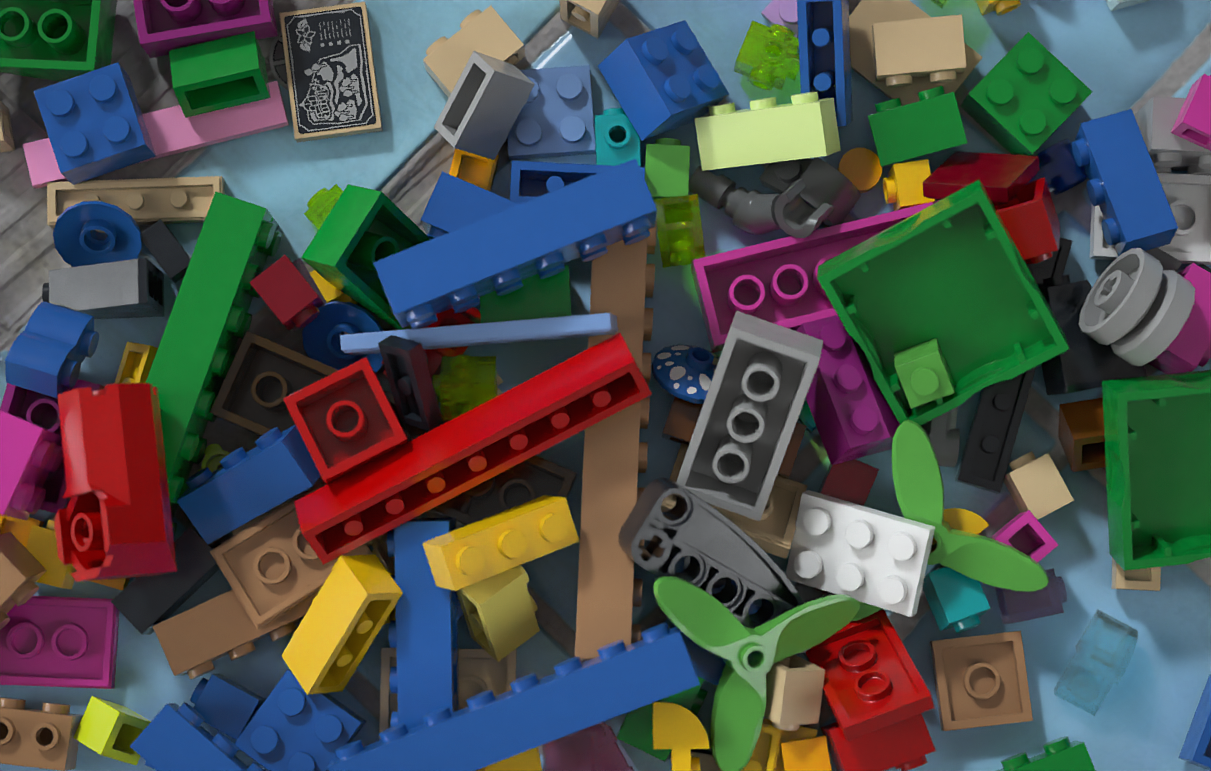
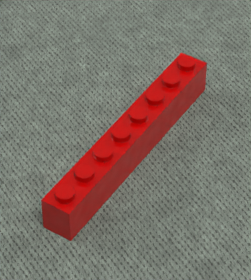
M621 332L294 501L301 533L324 565L652 395Z

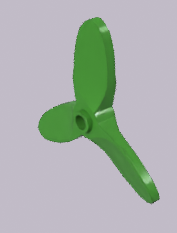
M904 420L897 428L893 437V481L897 500L904 518L935 527L933 537L937 543L931 545L927 565L940 563L974 580L1014 591L1032 592L1046 587L1049 581L1047 572L1030 556L997 540L953 529L944 520V485L937 456L925 430L912 420ZM860 602L858 613L852 621L865 618L882 608Z
M662 577L655 581L654 594L658 605L666 616L685 635L704 649L722 657L726 664L714 695L711 717L712 755L717 766L722 771H741L748 764L754 752L766 709V673L771 669L772 665L807 650L840 631L858 613L860 608L859 601L850 595L843 594L823 597L802 604L767 623L751 629L745 628L723 604L703 589L676 577Z

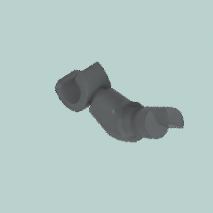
M701 166L695 170L689 180V191L717 209L725 207V214L733 219V225L755 235H763L782 229L795 238H805L810 236L835 210V207L828 203L822 204L818 209L810 207L800 195V192L806 187L802 178L795 181L782 194H763L756 189L750 192L744 187L736 189V183L723 174L716 176L708 170L702 171Z

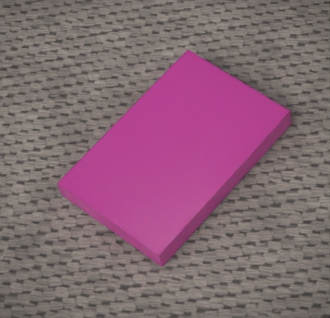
M32 596L21 606L15 604L7 613L10 621L0 630V685L115 689L120 611L111 602L113 599Z

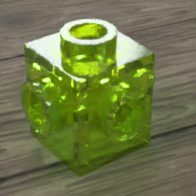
M752 20L737 56L734 72L749 77L748 82L760 89L771 91L774 87L782 90L786 79L789 78L795 81L800 69L799 54L797 53L799 48L798 38L794 37V32L785 26L770 24V27Z
M458 355L442 357L440 375H432L433 387L438 395L439 402H441L442 420H452L498 396L496 356Z

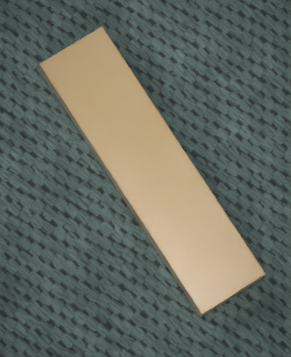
M222 176L94 180L83 181L75 185L69 181L48 182L47 225L55 228L57 218L68 207L85 201H102L118 206L131 215L137 225L154 224L160 219L165 224L204 223L215 191L225 194L224 178Z

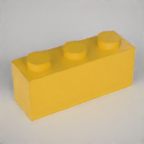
M544 495L422 544L436 586L456 591L579 542V538L566 498Z
M347 555L339 557L281 655L307 695L342 692L403 593L376 555Z

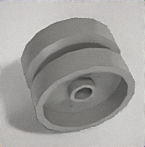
M1132 248L1116 258L1093 285L1080 312V329L1100 344L1108 345L1111 343L1113 352L1131 365L1142 366L1160 355L1179 334L1194 304L1195 288L1190 281L1174 270H1163L1159 260L1143 249Z

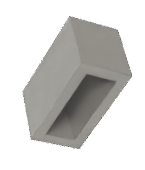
M473 51L434 128L454 148L494 160L502 144L506 141L509 131L522 107L526 104L535 84L515 65Z

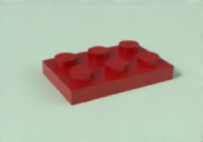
M884 609L865 618L849 622L837 633L803 652L807 661L825 670L822 692L847 741L935 708L931 693Z

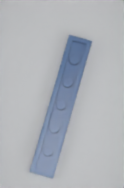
M601 313L419 328L414 330L340 335L341 351H344V353L364 355L381 353L378 343L390 335L421 342L423 349L426 350L612 335L618 332L616 315Z

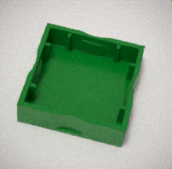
M980 179L818 266L817 279L848 334L854 338L866 354L874 379L900 424L904 420L909 419L920 426L963 404L981 389L997 382L1012 379L1069 350L1064 332ZM937 338L953 378L954 393L911 408L895 369L894 353Z
M1211 370L1102 381L1109 554L1124 571L1189 564L1197 560L1210 558Z

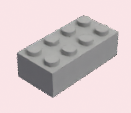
M736 311L676 483L708 504L760 521L819 363L823 340Z

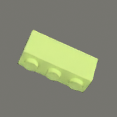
M807 92L791 95L792 103L777 105L776 97L749 101L750 109L736 110L735 103L709 106L708 115L694 118L702 171L823 157L841 151L834 98L818 99V92Z

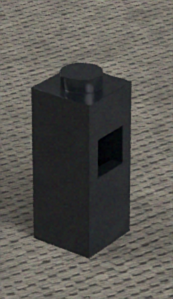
M190 526L174 542L176 572L136 577L111 602L141 634H152L154 632V625L165 621L220 569L210 551L223 544L222 541L218 538L207 545L197 529Z

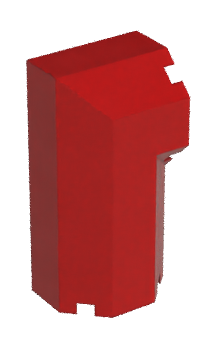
M116 383L105 385V389L92 391L91 387H84L58 394L67 485L63 498H71L67 509H58L54 519L59 559L64 565H73L77 572L70 573L76 582L156 576L176 572L177 566L158 388L156 386L153 387L151 383Z

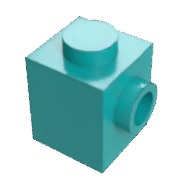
M623 108L606 109L603 111V115H595L596 165L617 166L636 158L639 167H641L640 137Z
M948 567L930 572L924 577L922 590L940 632L954 627L956 634L981 624L979 617L984 615L990 609V606L979 581Z

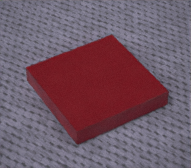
M955 151L922 182L923 196L930 199H944L980 179L992 203L1007 204L1040 171L1039 156Z

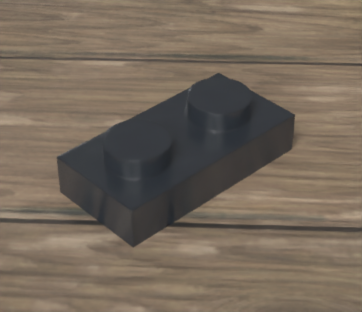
M390 335L380 341L378 345L400 423L426 431H431L443 424L438 405L439 398L433 387L428 368V357L422 343Z

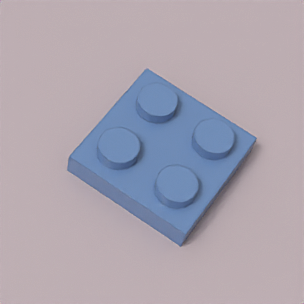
M590 65L520 70L535 85L529 94L526 104L522 107L507 137L509 160L596 154Z

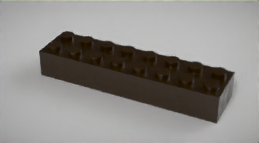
M246 331L210 413L219 419L258 436H262L276 427L283 432L295 425L283 398L339 370ZM384 390L399 419L392 393ZM441 415L443 424L452 420L451 418ZM401 423L409 441L429 432ZM534 455L430 510L447 518H456L457 522L467 526L544 495L564 497L567 500L577 479V473Z

